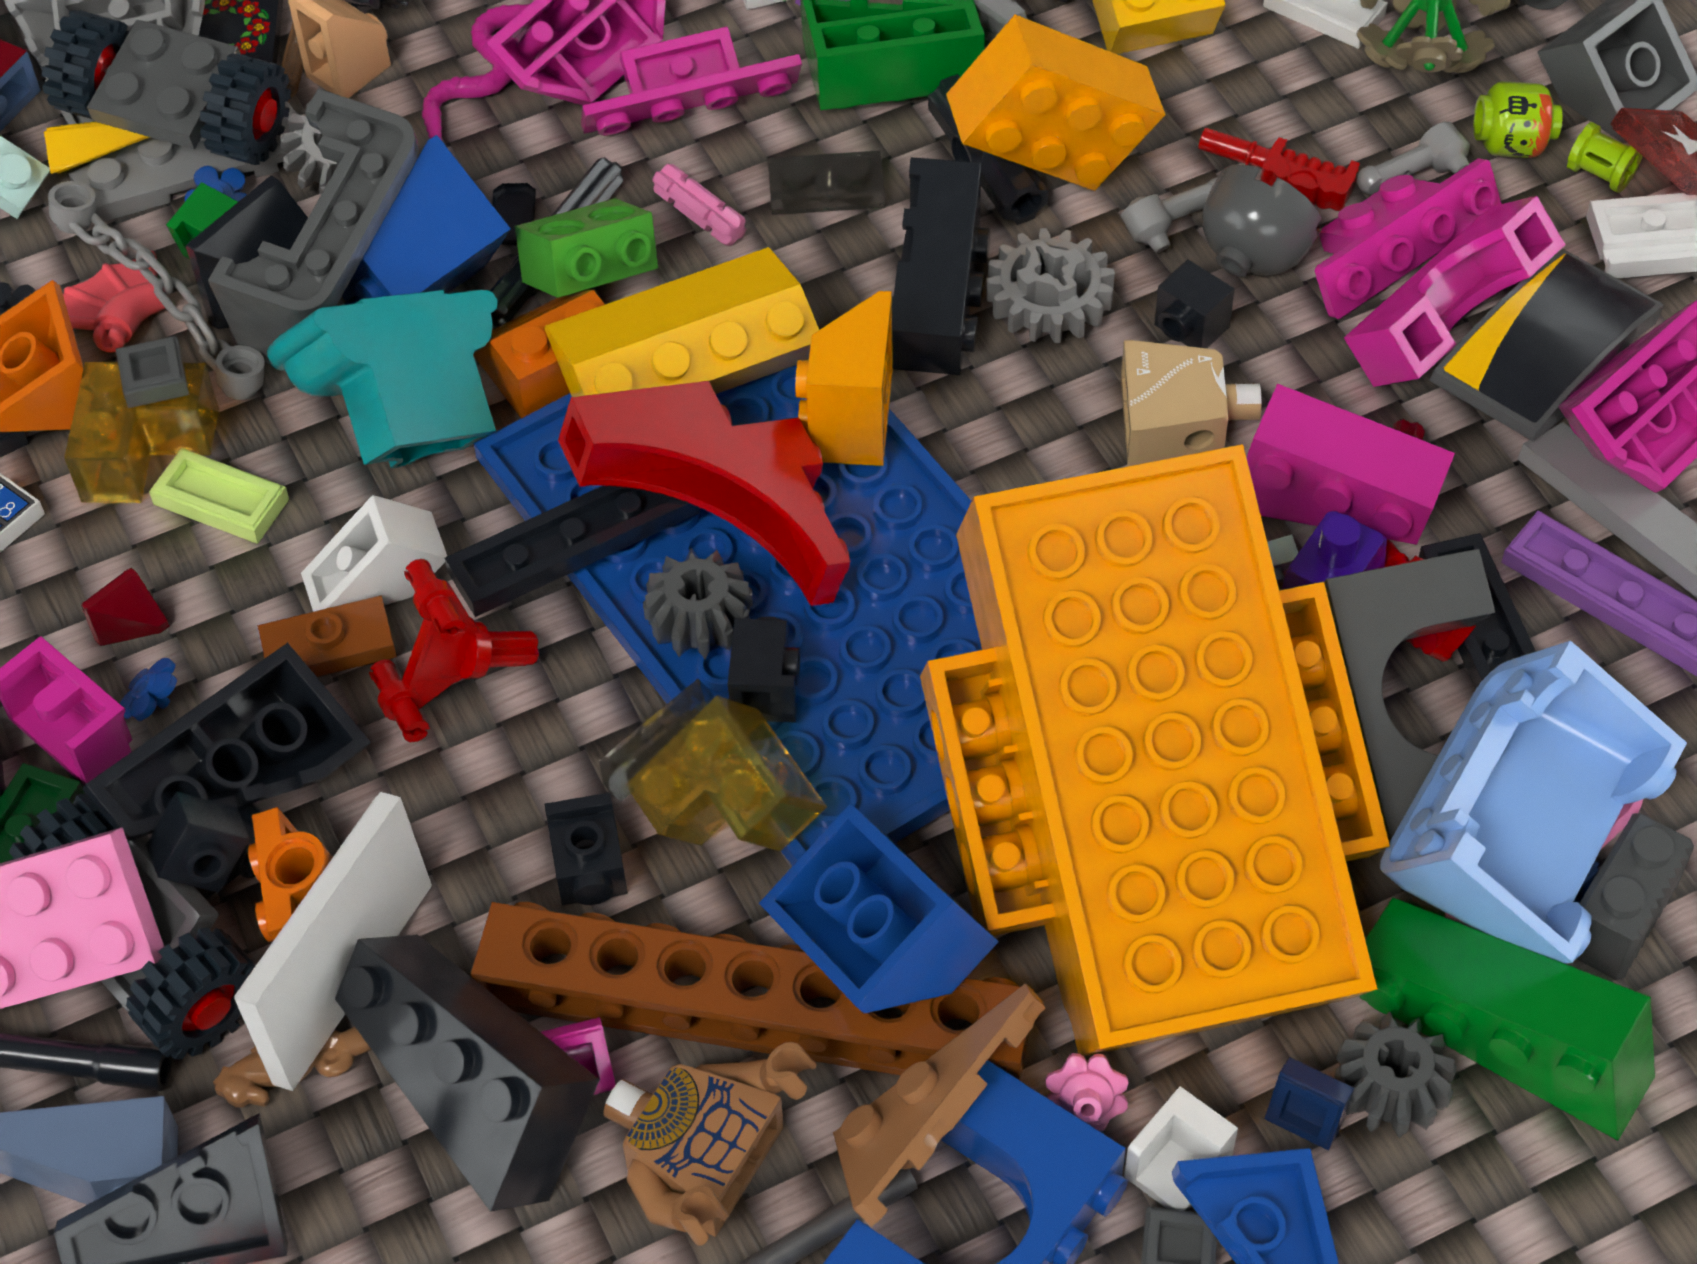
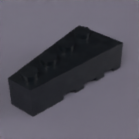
M419 935L358 939L335 997L336 1002L490 1212L549 1201L600 1079Z

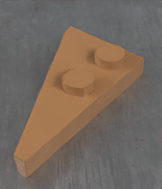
M1026 983L925 1062H918L907 1068L894 1086L869 1105H862L853 1110L846 1117L841 1127L833 1132L853 1210L871 1227L879 1222L888 1211L877 1198L899 1170L915 1168L920 1171L934 1153L940 1139L954 1128L988 1085L977 1072L1000 1043L1005 1041L1009 1046L1017 1048L1033 1028L1039 1014L1046 1009L1043 1001Z

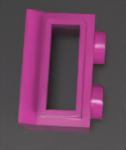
M43 637L37 638L0 668V701L9 720L84 786L132 752L129 743L133 739L124 719L125 708Z

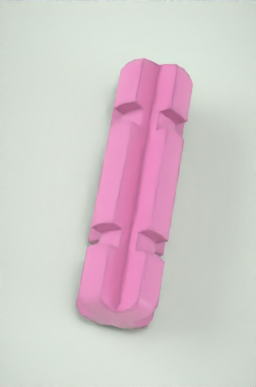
M666 164L661 171H657L652 179L655 183L654 192L668 203H674L673 207L704 230L711 231L713 229L710 234L722 244L731 246L738 239L743 238L746 233V228L744 227L745 217L730 206H725L723 209L726 204L694 179H687L688 175L677 166Z

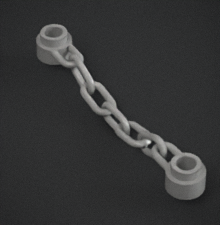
M66 181L53 186L48 194L49 216L57 228L65 233L77 234L84 242L90 245H97L101 252L112 256L125 267L131 270H139L154 286L156 297L176 320L185 322L199 346V355L216 372L217 385L224 394L236 400H245L253 397L264 384L265 361L262 354L249 346H230L224 340L216 339L201 314L199 301L185 284L179 279L171 277L166 268L155 258L150 250L134 239L124 238L117 229L109 227L96 214V195L90 186L77 181ZM92 222L95 224L92 232L93 236L85 231ZM111 237H113L115 241L111 242L109 246L106 245ZM127 247L137 252L136 261H132L126 256ZM152 267L161 276V279H158L148 268ZM173 287L189 303L183 307L182 312L167 297L173 291ZM194 320H195L196 323L198 324L199 328L201 329L202 333L204 334V336L206 337L207 340H205V338H204L203 335L201 334V332H200V330L198 329L197 325L195 324Z

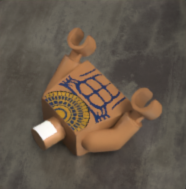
M787 1042L779 1045L771 1052L768 1059L739 1063L704 1064L696 1068L683 1064L673 1065L653 1094L625 1079L620 1080L616 1084L606 1101L603 1115L605 1118L629 1130L623 1142L628 1170L627 1182L650 1223L687 1232L692 1241L700 1246L709 1240L708 1234L714 1237L717 1236L784 1128L781 1097L776 1094L783 1090L790 1098L797 1100L802 1098L807 1091V1085L797 1074L805 1069L813 1070L817 1064L798 1043Z

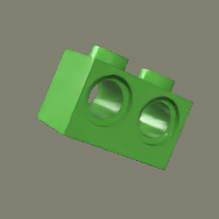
M616 198L515 226L522 282L557 298L658 269L652 212Z

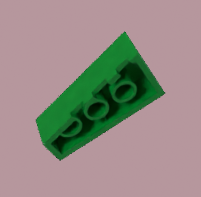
M1392 898L1365 939L1377 990L1359 995L1360 999L1366 1001L1371 1007L1387 1015L1391 1012L1393 1017L1407 1025L1419 1017L1422 1024L1421 1032L1431 1037L1443 1034L1445 1046L1619 1141L1655 1078L1651 997Z

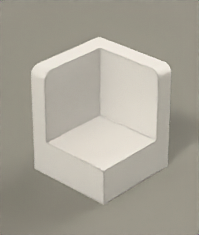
M1180 1086L1129 1145L1124 1177L1166 1209L1188 1211L1192 1207L1173 1182L1171 1172L1176 1163L1184 1160L1233 1156L1238 1128Z

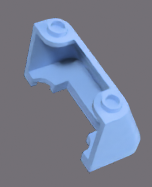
M1571 640L1508 660L1492 670L1474 691L1389 843L1390 847L1386 848L1381 859L1380 869L1403 890L1481 932L1564 964L1573 963L1585 951L1591 940V932L1589 931L1591 914L1578 902H1573L1624 804L1637 802L1644 798L1654 799L1663 794L1676 777V769L1674 767L1687 742Z

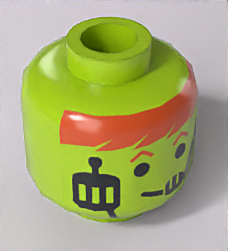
M1497 82L1489 89L1487 95H1480L1476 102L1473 121L1475 139L1483 141L1485 149L1493 156L1536 158L1545 151L1550 139H1558L1562 128L1561 105H1553L1550 91L1542 84Z

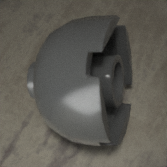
M1233 164L1222 170L1209 192L1203 209L1202 228L1210 247L1217 254L1216 261L1224 270L1239 277H1245L1247 273L1255 276H1274L1284 273L1300 263L1321 233L1322 228L1316 229L1321 221L1319 211L1306 196L1286 181L1277 178L1273 186H1270L1255 179L1261 169L1249 165Z

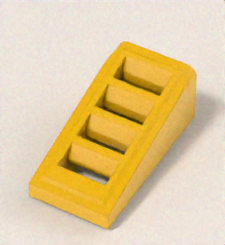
M98 122L50 126L44 131L51 174L62 173L149 138L148 136Z

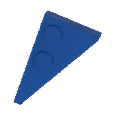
M1311 1148L1178 1161L1171 1172L1173 1182L1236 1264H1339Z

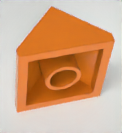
M51 280L0 315V432L74 429L83 364L61 286L54 280Z

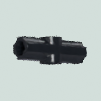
M957 74L941 80L938 87L928 95V110L950 140L954 161L981 163V187L1004 220H1012L1019 225L1034 219L1038 211L1048 204L1047 187L1034 169L962 144L946 96L947 92L960 79V76Z

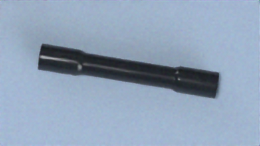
M0 1032V1068L94 1079L106 1085L163 1091L170 1078L171 1055L166 1057L158 1048L118 1043L98 1045Z

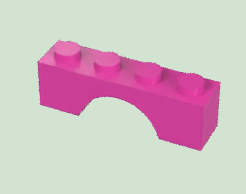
M1538 196L1490 207L1343 338L1373 387L1419 379L1456 345L1449 332L1466 313L1497 292L1530 278L1566 244Z

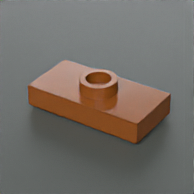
M382 595L257 625L264 658L288 642L316 677L397 657Z

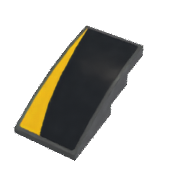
M1562 249L1530 278L1521 281L1506 294L1435 368L1429 381L1534 441L1565 417L1558 408L1560 404L1613 357L1627 348L1633 340L1656 324L1664 304Z

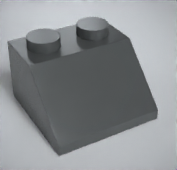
M1606 0L1537 52L1561 102L1589 121L1601 126L1602 130L1622 143L1632 141L1697 90V74L1662 0Z

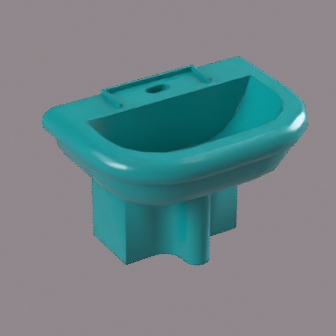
M443 290L366 298L361 299L355 304L319 308L279 335L268 347L267 356L272 367L285 371L290 382L299 391L315 397L343 395L364 465L389 461L391 468L403 467L430 455L464 450L496 431L473 353L486 346L492 334L493 323L491 313L496 310L498 304L495 295L489 290L444 294Z

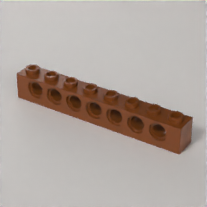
M518 902L514 905L491 903L471 971V977L514 1012L573 1022L600 1017L603 1027L771 1054L776 1047L783 1043L795 1042L815 1062L900 1076L913 1064L925 1062L965 1031L949 1029L943 1025L944 1023L952 1019H963L974 1024L1020 988L1015 982L1000 977H990L983 980L965 978L952 994L891 1007L899 1009L905 1014L896 1019H883L875 1014L878 1011L864 1014L798 945H783L776 948L751 944L731 934H717L713 937L682 933L677 928L662 923L639 926L615 922L608 916L593 912L583 913L579 916L551 912L545 907L531 902ZM552 954L566 955L562 961L554 964L540 962ZM617 965H630L634 967L629 972L621 975L606 973L610 968ZM687 975L701 978L698 982L689 986H680L673 983L676 979ZM752 986L768 989L766 993L757 997H748L740 994L741 991ZM818 997H828L836 1001L835 1004L826 1008H815L807 1004L812 999ZM1029 1033L1017 1048L1009 1046L1005 1041L1001 1042L988 1058V1061L1021 1081Z

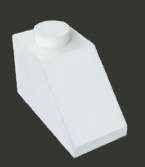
M372 495L301 572L313 612L382 595L384 605L411 598L415 594L413 587L404 575V571H408L406 566L416 559H426L435 573L445 563L447 554L431 511Z

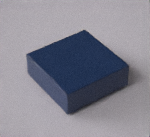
M1289 1057L1279 1073L1264 1119L1329 1151L1339 1133L1354 1088Z

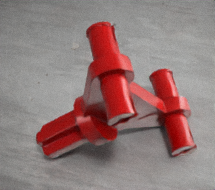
M416 559L406 566L408 571H404L405 578L410 582L415 591L413 603L423 618V622L403 678L400 677L396 670L394 662L388 659L380 660L373 664L370 668L373 672H369L371 679L380 692L377 702L384 716L389 720L396 721L404 739L412 743L425 738L428 734L426 730L430 729L419 709L453 683L460 681L462 678H481L486 675L489 667L533 665L539 658V650L537 648L538 637L534 632L488 631L482 622L474 621L469 616L450 584L436 577L429 561L426 559Z

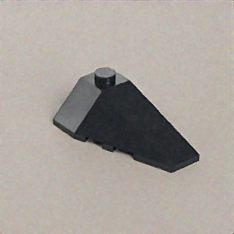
M287 642L85 784L82 790L115 829L123 827L126 839L130 841L153 834L176 791L238 808L320 783L367 748L371 741Z

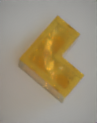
M85 362L64 456L81 503H142L151 455H177L181 448L199 455H211L219 406L206 363H183L189 395L128 408L123 394L118 362Z
M716 696L625 784L659 835L697 845H702L727 822L739 840L782 851L827 808L760 711L720 696Z

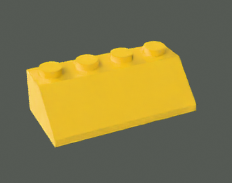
M769 247L548 324L544 328L572 397L709 381L715 394L795 366L798 360H809L812 334L819 331L801 284Z

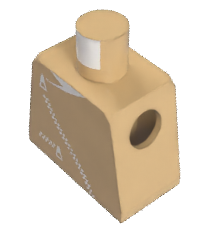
M1124 340L1121 390L1127 467L1225 448L1228 421L1260 420V384H1225L1223 356L1216 349Z

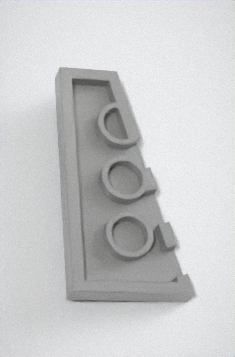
M286 101L285 107L290 108L288 115L289 118L292 113H296V111ZM283 117L281 124L285 127L284 133L290 132L287 117ZM279 135L276 137L277 148L274 152L269 151V159L265 162L260 161V165H252L210 153L211 150L206 149L204 146L205 138L200 139L194 150L149 137L69 173L71 181L84 183L94 190L96 195V214L105 222L171 203L173 193L187 189H196L194 173L203 166L213 167L218 173L219 180H221L222 173L228 168L238 169L242 173L254 171L256 178L279 172L277 163L283 162L284 157L288 153L280 148L281 136Z

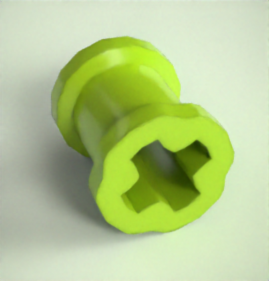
M1590 122L1577 137L1568 156L1567 168L1575 172L1584 169L1610 182V189L1620 193L1627 187L1635 175L1643 157L1644 147L1636 143L1627 146L1601 133V126Z

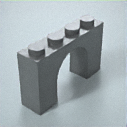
M1479 549L1329 578L1324 581L1389 843L1438 755L1416 747L1406 740L1393 725L1386 711L1382 695L1384 669L1391 653L1399 643L1416 637L1475 626L1495 613Z

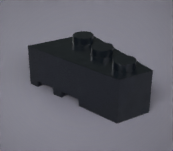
M911 157L909 167L910 209L904 208L902 228L906 230L901 261L898 260L892 303L893 369L960 375L964 352H975L978 317L969 316L970 307H981L984 287V272H977L976 264L988 262L990 228H980L981 163Z

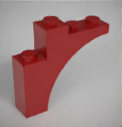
M709 381L570 398L558 442L580 487L599 485L642 489L683 500L705 509L733 524L764 547L787 570L800 587L810 606L834 602L844 576L849 570L851 561L846 543L837 536L825 513L824 503L820 494L813 490L816 480L822 472V455L818 445L811 441L799 417L732 426L731 416L727 407L720 404Z

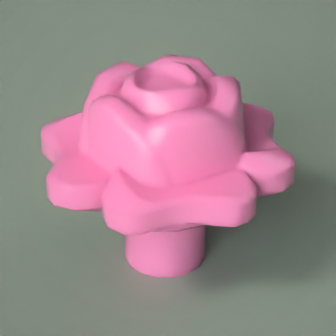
M1072 1053L1068 1056L1061 1069L1048 1073L1045 1078L1046 1087L1051 1091L1046 1098L1100 1132L1105 1130L1110 1119L1124 1113L1128 1109L1127 1098L1121 1094L1127 1090L1128 1078L1126 1075L1113 1070L1107 1057L1103 1054H1095L1086 1061L1085 1057L1081 1054Z

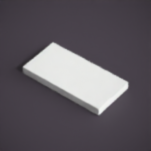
M380 792L375 797L234 996L272 1085L293 1091L344 1017L345 1012L336 1002L335 997L358 939L398 936L432 886L401 797Z

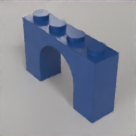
M987 1060L977 1074L988 1085L954 1128L941 1138V1141L1005 1182L1018 1195L1026 1209L1030 1225L1024 1238L1014 1251L996 1264H1074L1088 1240V1235L1083 1232L1097 1212L1104 1217L1108 1216L1121 1199L1127 1187L1128 1180L1122 1177L1126 1148ZM857 1219L823 1264L925 1263Z

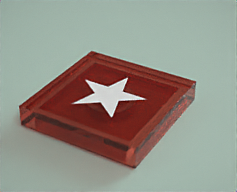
M1621 108L1610 123L1613 126L1612 129L1686 195H1697V124L1683 111Z

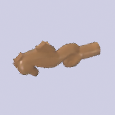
M356 1027L344 1032L334 1030L300 1082L314 1067L323 1076H339L353 1065L354 1057L371 1050V1048ZM256 1046L251 1049L250 1055L237 1061L231 1067L223 1066L219 1076L213 1081L217 1095L224 1097L229 1104L241 1108L249 1103L266 1107L269 1102V1094L260 1087H278L272 1085Z

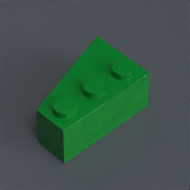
M800 0L803 45L820 111L836 108L847 109L858 105L904 101L909 98L928 96L938 87L941 80L957 74L961 77L985 49V34L974 0H903L902 4L872 3L869 0Z

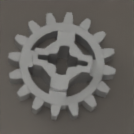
M1041 228L1039 239L1033 241L1024 233L1018 234L1016 249L1002 244L999 247V260H990L986 297L988 302H993L994 318L1008 317V331L1011 333L1020 330L1022 327L1028 328L1029 340L1034 342L1040 337L1042 332L1050 333L1054 343H1060L1062 332L1070 330L1077 338L1083 337L1085 322L1099 327L1102 324L1103 311H1110L1112 308L1115 272L1114 269L1107 268V253L1103 251L1092 254V240L1090 238L1083 239L1078 244L1071 242L1070 230H1064L1059 239L1051 238L1047 228Z

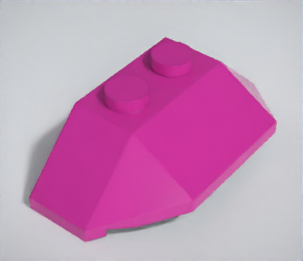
M534 0L482 47L520 89L580 105L590 104L624 75L620 62L621 51L659 43L663 40L666 0Z
M1697 300L1688 304L1618 353L1558 406L1568 420L1573 432L1583 441L1593 457L1654 493L1665 489L1697 458Z

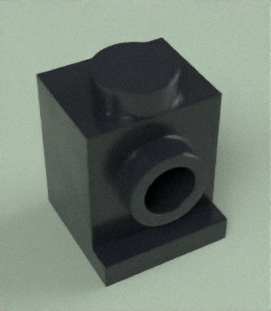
M770 616L757 619L735 618L728 675L731 720L796 723L797 703L795 686H798L800 647H789V626L787 621Z
M611 792L544 804L562 906L574 903L596 905L609 900L613 896L628 894Z

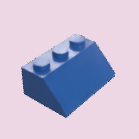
M851 803L759 902L763 909L864 1014L952 994L999 942L904 850Z

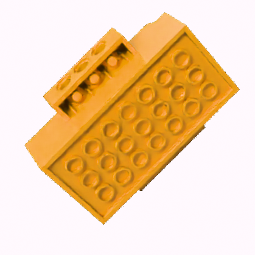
M1243 444L974 496L956 537L982 650L929 660L920 675L973 916L993 936L1045 925L1062 1003L1071 1021L1078 1053L1086 1057L1345 1001L1377 990L1346 862L1370 857L1390 847L1325 584L1324 582L1279 590Z

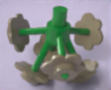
M1360 0L1361 6L1366 9L1374 8L1378 0ZM1392 0L1394 9L1401 16L1390 31H1383L1379 26L1370 23L1367 27H1360L1356 33L1358 39L1366 45L1364 48L1366 55L1376 64L1386 68L1392 66L1399 70H1404L1407 65H1410L1418 71L1427 73L1439 72L1441 70L1447 73L1471 71L1486 59V52H1489L1495 46L1493 39L1487 38L1483 31L1478 30L1466 35L1463 34L1455 12L1457 0ZM1468 0L1471 4L1478 5L1479 12L1483 16H1490L1495 10H1505L1511 0ZM1447 23L1452 38L1437 37V33L1444 29ZM1421 26L1425 30V36L1414 37L1412 42H1404L1400 38L1406 28L1415 30Z

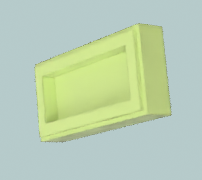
M183 448L180 449L149 491L153 505L256 544L260 542L289 501L286 486Z

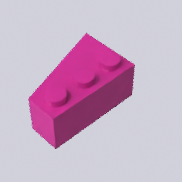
M1277 383L1253 437L1246 458L1261 516L1318 526L1328 512L1337 511L1341 514L1349 515L1359 523L1382 533L1386 539L1417 545L1434 508L1455 453Z

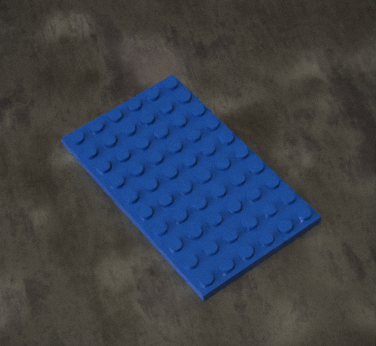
M797 365L716 394L720 404L727 407L731 416L732 426L798 418L800 399L807 400V398H796ZM571 393L474 443L477 460L525 521L601 487L599 485L579 486L558 442L570 398L572 397ZM890 408L884 465L823 463L821 475L817 478L813 490L820 494L823 500L825 513L835 533L846 543L851 561L849 570L844 576L833 603L810 606L800 587L787 570L764 547L733 524L700 508V514L567 575L792 866L850 803L895 843L950 811L920 675L929 660L982 650L956 537L971 500ZM690 548L693 549L699 559H706L718 550L723 558L724 565L738 562L740 569L743 571L744 581L748 582V587L752 589L753 606L750 607L749 618L757 619L770 616L787 621L789 626V647H800L798 686H795L797 703L796 723L731 720L728 694L731 650H726L715 644L710 646V652L705 660L697 648H690L682 656L678 657L675 650H673L672 642L658 645L657 639L652 634V626L645 619L643 601L646 600L645 595L648 594L646 584L649 580V573L663 572L662 566L666 556L678 562L686 561Z

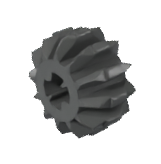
M690 548L686 561L678 562L666 556L662 566L663 572L649 573V580L646 584L648 594L645 595L646 600L643 601L645 619L652 626V634L657 639L658 645L672 642L673 650H675L678 657L682 656L690 648H697L705 660L710 652V646L715 644L730 651L735 618L750 619V607L753 606L752 589L748 587V582L744 581L743 571L740 569L738 562L724 565L723 558L718 550L706 559H699L693 549Z
M1391 1012L1382 1017L1379 1029L1362 1020L1355 1027L1353 1039H1345L1339 1046L1336 1059L1340 1066L1336 1068L1334 1078L1354 1088L1346 1115L1366 1111L1368 1113L1366 1126L1370 1133L1380 1127L1381 1121L1391 1122L1398 1138L1408 1132L1410 1121L1427 1130L1435 1121L1436 1110H1444L1451 1102L1454 1091L1451 1089L1452 1085L1450 1082L1453 1081L1456 1073L1455 1059L1442 1056L1445 1048L1443 1034L1426 1038L1421 1036L1422 1024L1419 1017L1410 1022L1408 1028L1398 1027Z

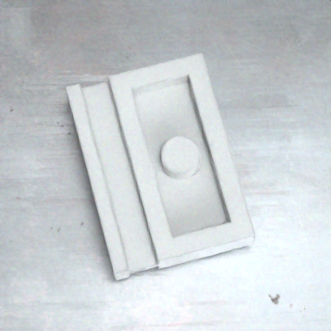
M1697 192L1590 201L1586 218L1599 259L1604 260L1606 267L1604 272L1617 279L1697 272Z

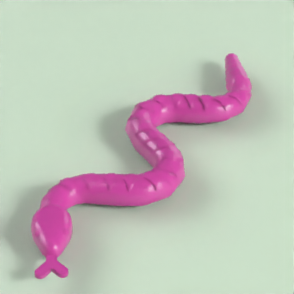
M530 4L502 5L490 8L475 19V23L471 27L472 45L493 68L485 75L473 77L455 76L449 80H442L428 91L427 96L423 100L422 118L429 139L435 135H438L440 139L442 138V112L439 109L442 103L449 99L480 98L495 94L510 83V76L482 46L492 37L495 30L504 27Z

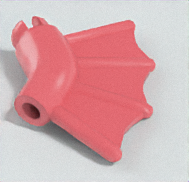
M150 250V251L154 254L155 258L157 259L156 253H155L154 251ZM121 263L103 264L101 270L95 276L85 282L66 287L63 294L72 329L94 331L92 335L95 345L100 350L109 353L116 352L117 348H122L125 343L129 342L142 321L165 309L154 293V286L140 271L131 270ZM149 267L148 269L158 278V273L152 267Z

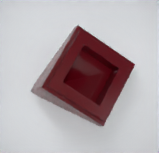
M132 568L124 571L81 604L94 640L100 646L159 634L170 627L168 620L140 576Z

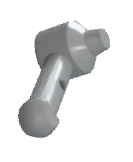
M1451 122L1438 123L1423 135L1418 147L1377 166L1368 165L1361 169L1357 175L1358 187L1363 193L1373 195L1380 190L1379 187L1384 181L1399 175H1412L1429 166H1432L1439 173L1451 171L1455 174L1469 165L1467 155L1470 150V144Z
M1213 178L1208 183L1163 200L1160 199L1158 194L1141 196L1134 199L1120 215L1133 240L1138 243L1149 244L1156 253H1161L1168 249L1170 242L1167 232L1172 220L1204 209L1206 199L1217 178Z

